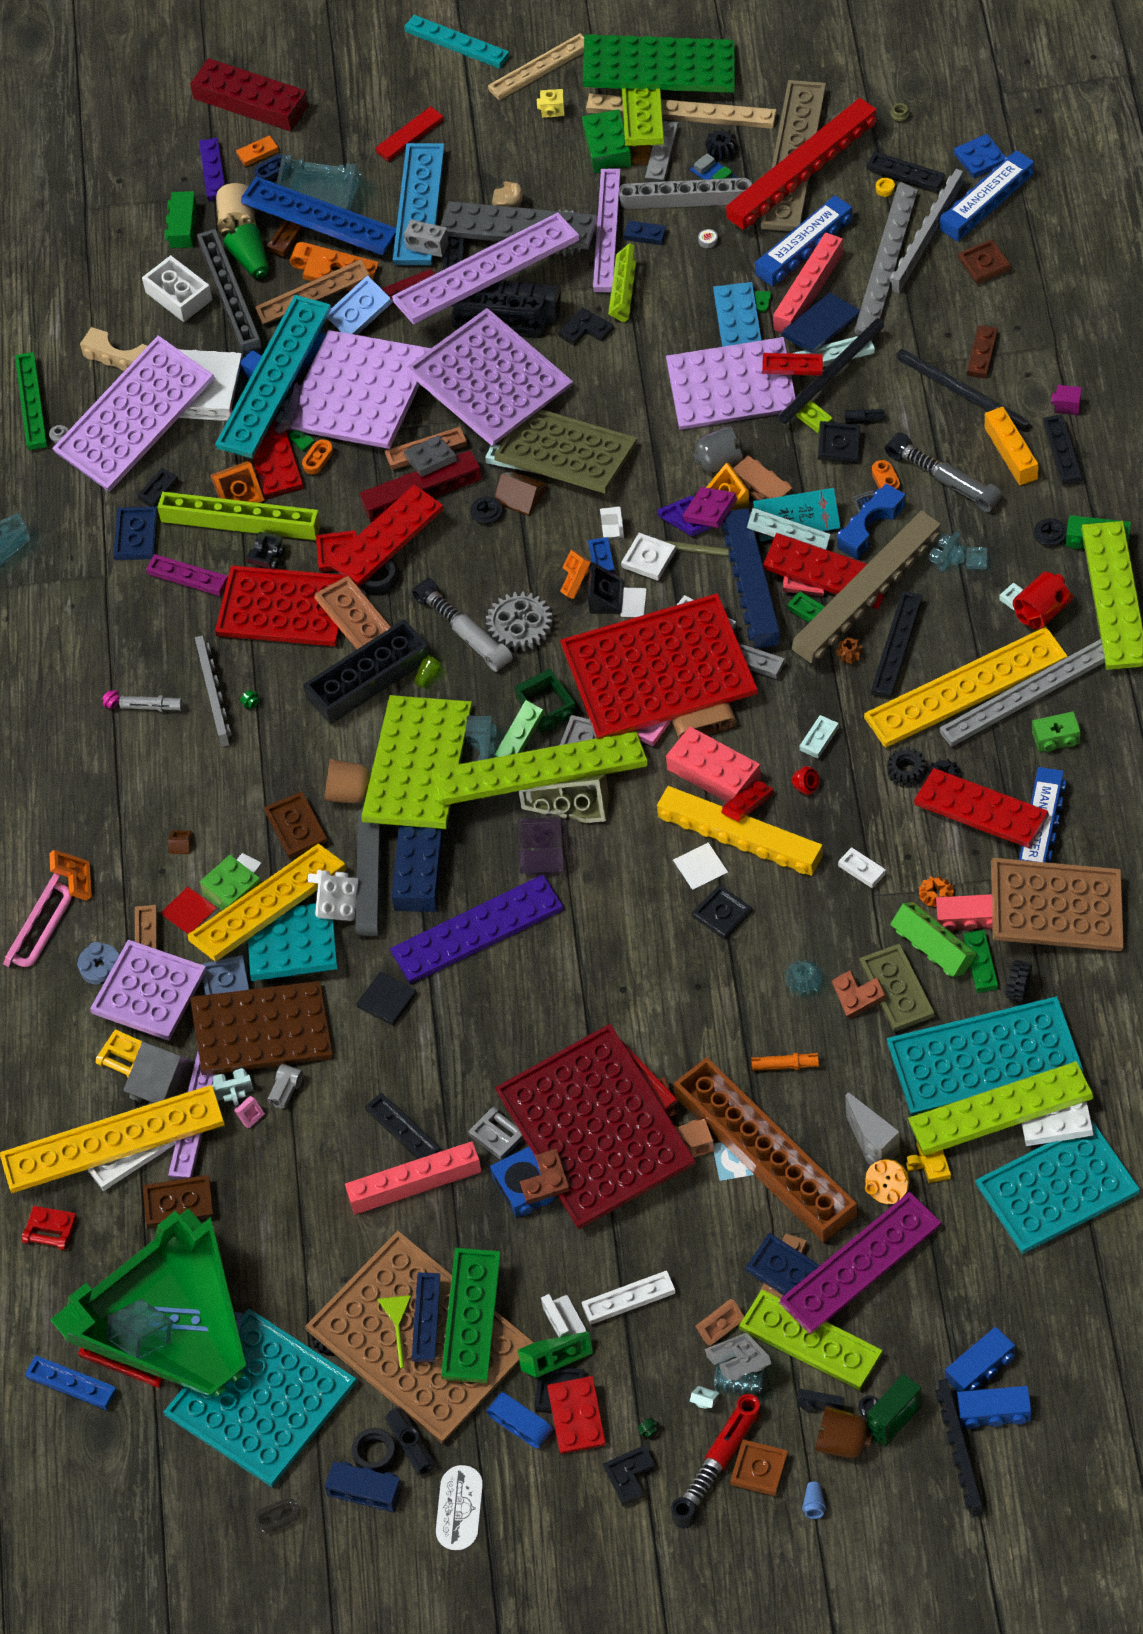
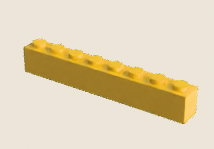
M670 786L666 788L657 804L658 817L666 822L676 823L684 829L694 830L702 836H709L723 844L733 845L741 851H748L762 859L772 860L780 866L790 867L801 874L812 876L823 857L822 844L749 816L738 822L722 814V806Z

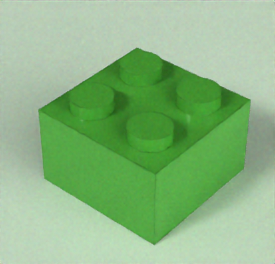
M232 855L225 858L200 881L203 895L221 910H224L261 884L260 878Z

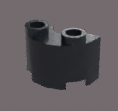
M259 532L255 539L254 548L250 549L246 557V562L252 566L277 569L279 558L284 556L286 549L285 545H282V536Z

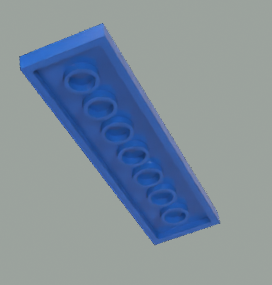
M257 176L241 197V203L381 255L385 253L396 236L395 227Z

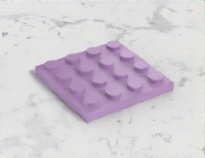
M127 940L90 1008L91 1014L169 1041L190 1003V997H193L207 971L206 966Z

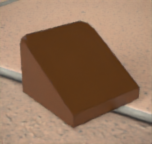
M172 830L168 838L169 853L189 854L193 832L188 830Z

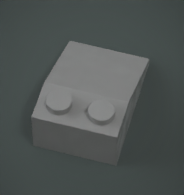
M848 1092L845 1095L846 1117L867 1163L872 1165L878 1160H893L900 1153L899 1131Z

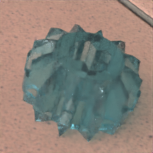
M797 958L796 964L790 963L789 969L785 971L786 985L790 987L792 993L798 990L800 996L803 992L810 995L811 990L817 991L818 985L822 982L820 967H817L815 961L809 963L807 958L804 962Z

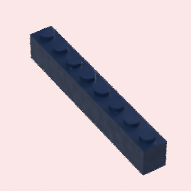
M748 508L731 510L722 522L721 530L726 533L724 535L725 546L730 549L728 551L729 562H733L734 565L732 566L733 578H737L736 591L737 594L741 593L739 601L741 609L745 610L743 613L744 623L749 626L747 628L748 640H752L754 648L779 645V629L754 530L747 528L750 518Z

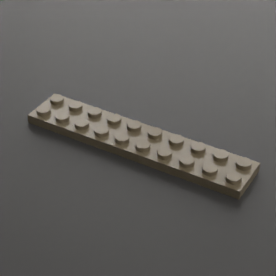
M788 80L772 168L818 132L826 83ZM809 179L802 182L792 193L786 195L780 203L775 204L766 214L762 215L761 229L793 231L801 224Z

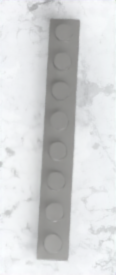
M956 169L953 175L948 177L945 189H941L937 202L932 204L930 214L924 218L921 230H917L913 243L908 245L905 257L900 259L897 271H893L890 278L893 292L900 293L937 230L941 215L948 211L963 185V171Z

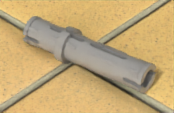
M121 695L119 705L121 709H154L159 712H164V710L182 711L183 699L166 698L164 695H159L158 697Z

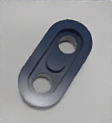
M276 155L255 168V177L257 176L268 181L277 178L290 169L289 159L285 155Z

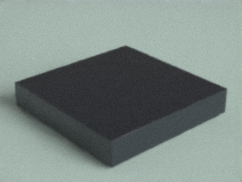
M820 421L817 460L857 464L860 425Z
M719 884L692 912V917L726 940L753 912V907Z
M380 971L356 1005L357 1008L394 1026L416 996L417 991Z
M558 1368L539 1376L537 1379L535 1412L552 1413L547 1385L585 1378V1369Z

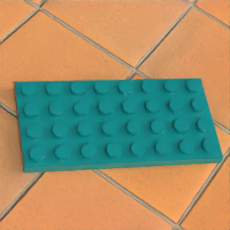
M1057 996L887 1038V1045L911 1117L1077 1061L1083 1073L1080 1059Z

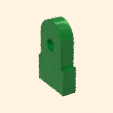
M755 291L757 312L766 313L768 311L771 291Z
M294 430L290 433V440L302 452H305L315 443L314 439L309 435L306 436L299 430Z

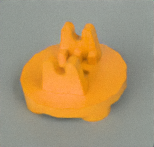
M878 1160L866 1172L865 1191L880 1203L894 1204L905 1196L908 1191V1173L895 1160Z

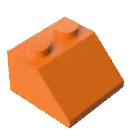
M248 461L210 475L217 495L221 499L255 503L264 501L252 464Z

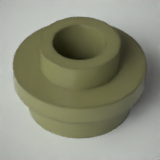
M903 103L895 104L891 109V117L896 121H904L910 115L908 107Z

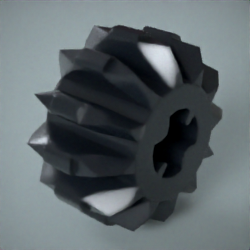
M723 128L721 131L714 129L713 134H708L705 147L710 156L714 159L719 158L720 161L723 158L729 160L730 156H735L738 148L735 134H731L730 130L725 132Z

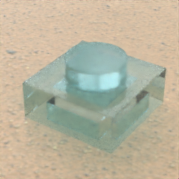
M967 547L966 569H987V548Z

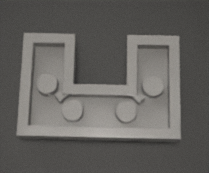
M748 1333L705 1349L707 1358L714 1365L720 1364L721 1373L728 1381L741 1379L745 1374L761 1371L765 1366L771 1364L769 1355Z

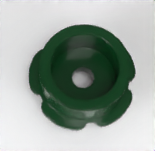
M652 1417L648 1418L637 1427L640 1431L639 1435H645L649 1438L658 1431L657 1426L659 1422H655Z

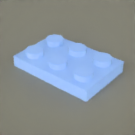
M367 275L331 308L327 319L340 332L358 335L393 301Z

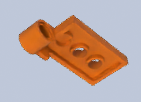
M299 242L295 245L290 258V264L297 269L304 270L303 279L308 281H314L334 272L332 270L333 267L343 268L362 259L370 278L374 280L379 267V262L304 242ZM356 285L349 287L345 290L351 291Z

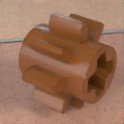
M849 637L843 640V642L839 641V648H836L837 655L841 656V662L845 661L850 664L860 660V654L863 653L862 646H858V639L854 640Z

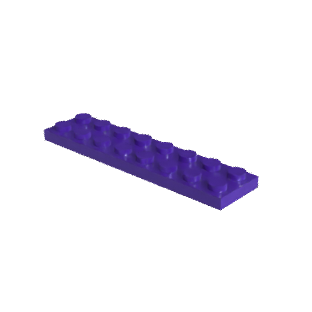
M541 875L391 947L390 951L408 983L411 985L563 911V906L545 877Z

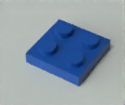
M988 134L954 148L955 156L972 178L993 170L1004 162L1006 158Z

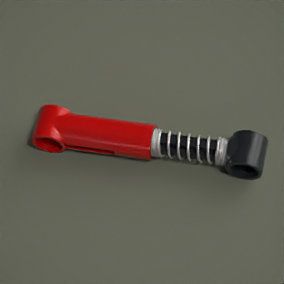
M744 1394L738 1399L737 1407L706 1454L703 1468L699 1470L700 1473L696 1475L697 1478L693 1479V1484H690V1489L686 1490L684 1496L672 1503V1521L677 1527L683 1529L694 1524L696 1519L695 1513L701 1503L700 1499L704 1498L703 1494L707 1493L706 1489L710 1488L709 1484L714 1482L713 1478L717 1477L716 1473L725 1470L752 1425L760 1419V1402L756 1396ZM746 1407L753 1408L750 1412L744 1411ZM682 1510L689 1512L684 1516L678 1514Z

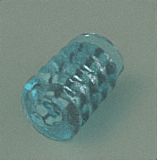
M718 1362L714 1376L715 1391H720L723 1386L725 1393H728L732 1388L735 1395L741 1389L742 1395L748 1394L750 1391L752 1395L757 1396L762 1390L764 1370H761L759 1375H756V1372H750V1374H745L741 1379L728 1381L721 1373Z

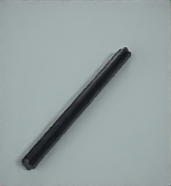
M876 318L822 371V376L818 375L778 415V420L783 424H787L884 328V322Z
M900 349L897 352L896 358L988 411L1004 407L1016 427L1023 431L1029 427L1030 421L910 352L904 349Z

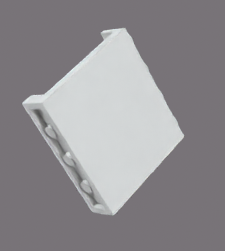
M180 350L211 372L215 379L179 418L228 421L233 412L232 403L241 368L240 362L243 360L242 353Z

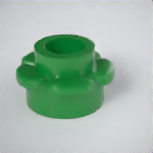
M247 690L242 695L240 702L245 709L249 707L252 709L259 702L258 692Z

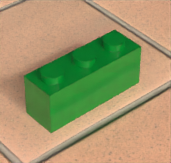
M194 191L172 192L171 200H168V211L170 213L166 215L168 229H165V240L169 242L170 248H193L197 210Z
M1069 515L1066 547L1085 549L1081 530L1082 525L1116 522L1119 520ZM1123 521L1127 545L1129 546L1131 522Z

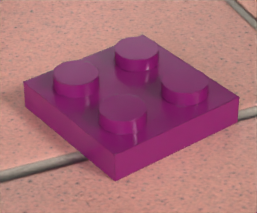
M701 487L684 512L683 519L685 522L719 528L738 498L733 492Z

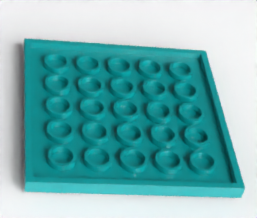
M248 1309L242 1317V1327L239 1336L246 1362V1367L242 1370L245 1374L235 1383L231 1380L226 1384L227 1389L218 1397L214 1394L208 1396L183 1387L164 1410V1415L273 1488L356 1385L357 1379L262 1316Z

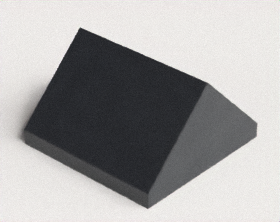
M591 562L588 583L589 613H621L623 578Z

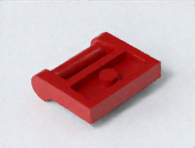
M33 1206L26 1229L22 1234V1243L30 1244V1242L57 1246L58 1249L66 1250L77 1220L76 1213ZM34 1231L58 1234L62 1236H60V1238L52 1237L47 1235L34 1233Z

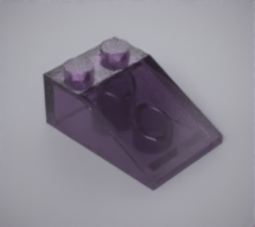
M561 817L518 819L520 873L535 874L537 872L556 873L563 871Z

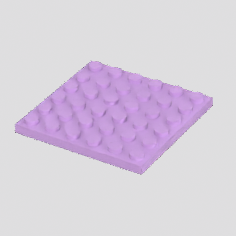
M488 308L406 368V372L491 446L570 388L573 383L569 377Z
M328 330L301 385L294 421L287 430H299L303 433L390 449L420 386V383L406 372V368L431 348Z

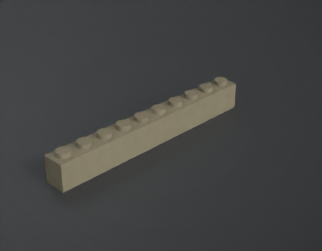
M921 510L794 638L792 650L810 663L816 658L820 659L824 655L826 648L829 645L833 646L838 640L839 635L842 632L846 633L851 627L852 622L855 619H860L868 606L871 607L876 602L877 596L880 593L884 594L888 590L890 583L893 580L897 581L902 575L905 568L909 569L913 565L915 558L918 555L922 556L931 542L935 543L940 536L939 529L941 524Z

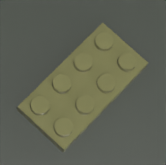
M900 943L859 958V963L868 981L877 977L884 988L887 999L879 1004L893 1032L934 1018V1011Z

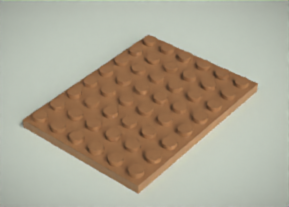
M397 1231L317 1313L305 1328L398 1408H402L411 1419L437 1441L443 1444L520 1362L518 1349L534 1342L495 1311L487 1383L441 1379L452 1275L402 1233ZM418 1272L440 1273L441 1275L435 1363L412 1362L411 1359ZM411 1295L400 1322L404 1368H400L395 1324L377 1299Z

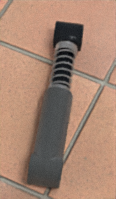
M902 432L896 433L884 447L886 454L894 460H909L910 463L918 465L924 471L927 470L939 482L974 501L976 506L984 512L989 513L1003 498L1002 492L995 485H985L947 462L935 461V458L931 459L930 455L926 456V453H922L921 450L917 451V448L912 445L910 438Z

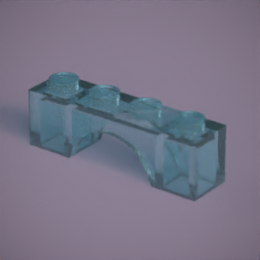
M467 716L465 731L467 745L474 747L480 752L476 761L490 759L491 754H495L493 737L497 736V725L493 724L492 716Z

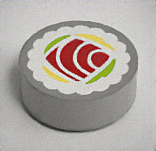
M712 229L702 230L698 235L699 245L703 248L714 247L718 242L717 233Z

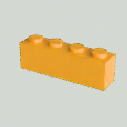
M1004 407L985 413V430L1019 486L1037 480L1038 463Z

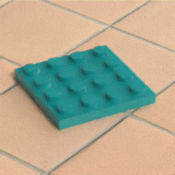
M316 903L294 906L248 939L251 981L338 969L334 919L316 917Z

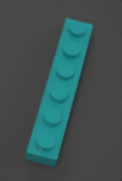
M413 15L404 26L406 33L499 69L510 57L507 50L417 15Z

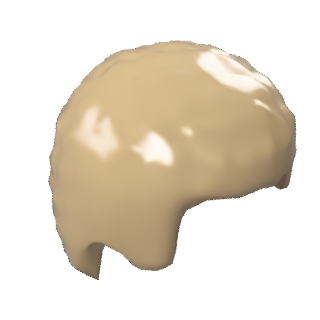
M505 181L503 188L494 190L493 205L517 208L521 205L523 189L520 184Z

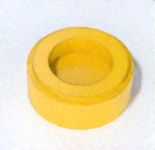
M881 178L876 182V193L878 195L888 197L894 193L895 183L892 179Z

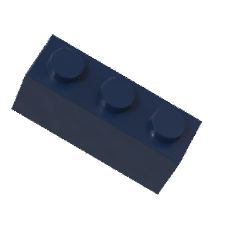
M333 1462L325 1484V1490L329 1497L393 1513L402 1489L400 1478L395 1474L389 1472L385 1474L378 1473L369 1467H354L348 1462Z

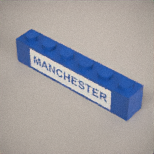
M1017 150L1013 154L1008 155L1004 162L996 166L987 177L982 178L978 185L970 189L961 200L955 202L951 209L941 215L940 231L959 242L1034 175V161Z
M834 195L755 262L756 276L772 287L781 282L788 273L794 271L800 263L811 256L825 232L836 236L839 230L850 224L852 221V206Z
M1038 767L1030 804L1047 810L1049 816L1030 848L1021 847L1019 860L1051 863L1052 850L1049 849L1050 845L1055 844L1056 833L1053 832L1054 827L1058 828L1060 815H1057V809H1062L1063 797H1060L1061 792H1065L1067 780L1063 779V770Z

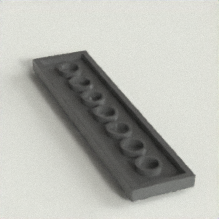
M449 201L440 226L447 228L449 237L502 241L559 213L579 234V241L567 247L589 249L597 223V215Z

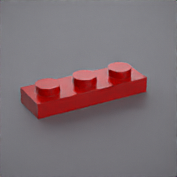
M763 353L762 374L822 376L823 354Z
M755 780L723 805L721 813L740 822L773 795L774 788L766 785L764 782Z

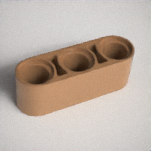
M722 703L688 713L672 721L679 739L689 727L705 735H711L731 729L737 722L729 703Z

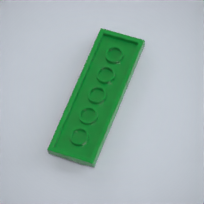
M455 1248L441 1379L487 1383L500 1251Z

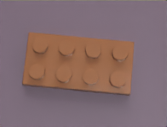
M349 576L315 593L314 598L356 649H359L391 628Z

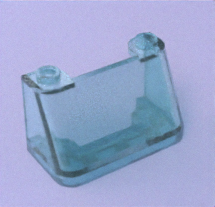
M282 154L277 184L350 211L361 181L362 172L355 164L346 163V168L343 165L337 167L309 163L303 159L292 160V155Z

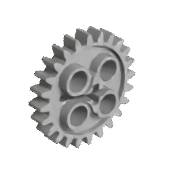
M514 592L511 598L506 594V600L498 598L499 604L493 603V609H488L489 616H486V627L489 636L496 642L498 641V644H505L508 649L511 646L514 647L515 652L518 650V647L525 651L526 646L533 649V643L541 645L540 639L546 640V634H550V627H553L550 607L546 606L545 600L540 602V596L533 599L532 593L526 597L524 592L520 596H517L516 592Z

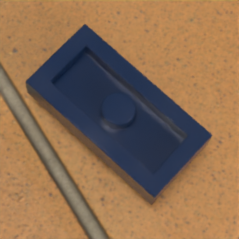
M628 221L624 240L662 245L666 226Z

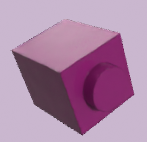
M1057 385V391L1052 393L1051 405H1055V413L1079 415L1082 387Z

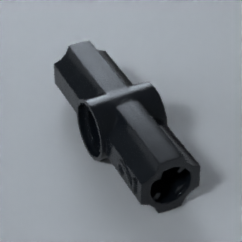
M395 1408L389 1411L385 1416V1420L417 1475H424L430 1472L435 1463L402 1408ZM408 1439L415 1440L413 1443L410 1444L405 1443V1441Z

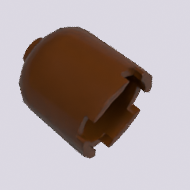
M825 1406L821 1427L825 1429L819 1430L815 1451L845 1458H856L862 1453L864 1447L869 1448L872 1434L868 1433V1424L863 1417Z

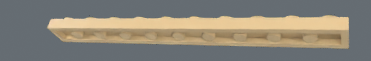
M589 93L586 106L587 113H602L619 109L620 115L623 116L622 96ZM661 100L662 119L773 129L776 119V109Z

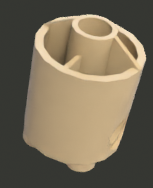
M231 183L222 186L217 191V225L224 238L229 232L231 235L235 233V228L250 223L256 226L255 208L241 203V197L249 186Z

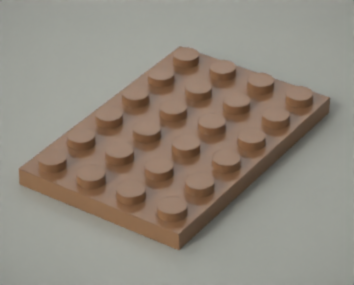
M1002 858L992 859L993 940L1122 951L1123 923L1120 869Z

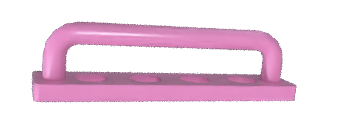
M53 874L8 951L3 965L9 967L13 962L22 967H29L37 961L72 899V896L69 895V887L59 882V874ZM56 889L63 893L64 897L30 956L24 959L16 955L53 890Z

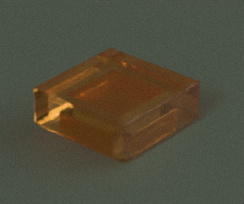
M631 146V164H648L651 146Z

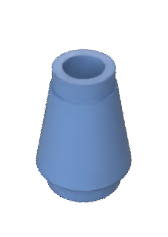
M810 1482L806 1488L802 1510L805 1512V1516L810 1519L821 1518L826 1510L821 1484L818 1482Z

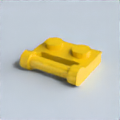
M115 1029L98 1054L96 1064L112 1068L127 1075L128 1078L142 1041ZM112 1053L133 1064L131 1067H128L108 1056Z

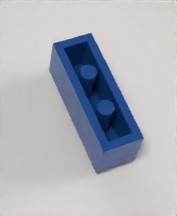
M995 1326L945 1369V1379H948V1383L957 1392L978 1390L981 1383L986 1379H992L1002 1365L1006 1366L1014 1359L1015 1344Z
M1028 1386L957 1392L960 1427L975 1429L983 1425L998 1427L1006 1423L1021 1425L1031 1421Z

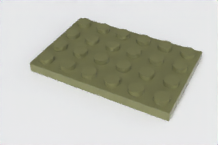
M541 409L506 436L494 454V460L606 493L637 445V438Z

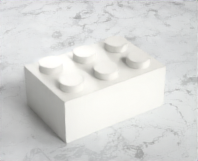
M171 255L142 277L145 292L183 322L187 321L212 301L209 284Z

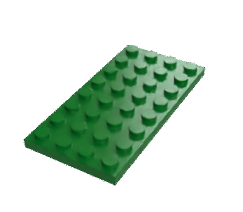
M584 35L583 87L734 93V40L639 37L631 35Z

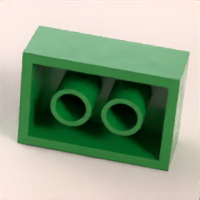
M619 109L582 116L583 133L593 173H599L601 169L631 167L629 146H625L624 127Z

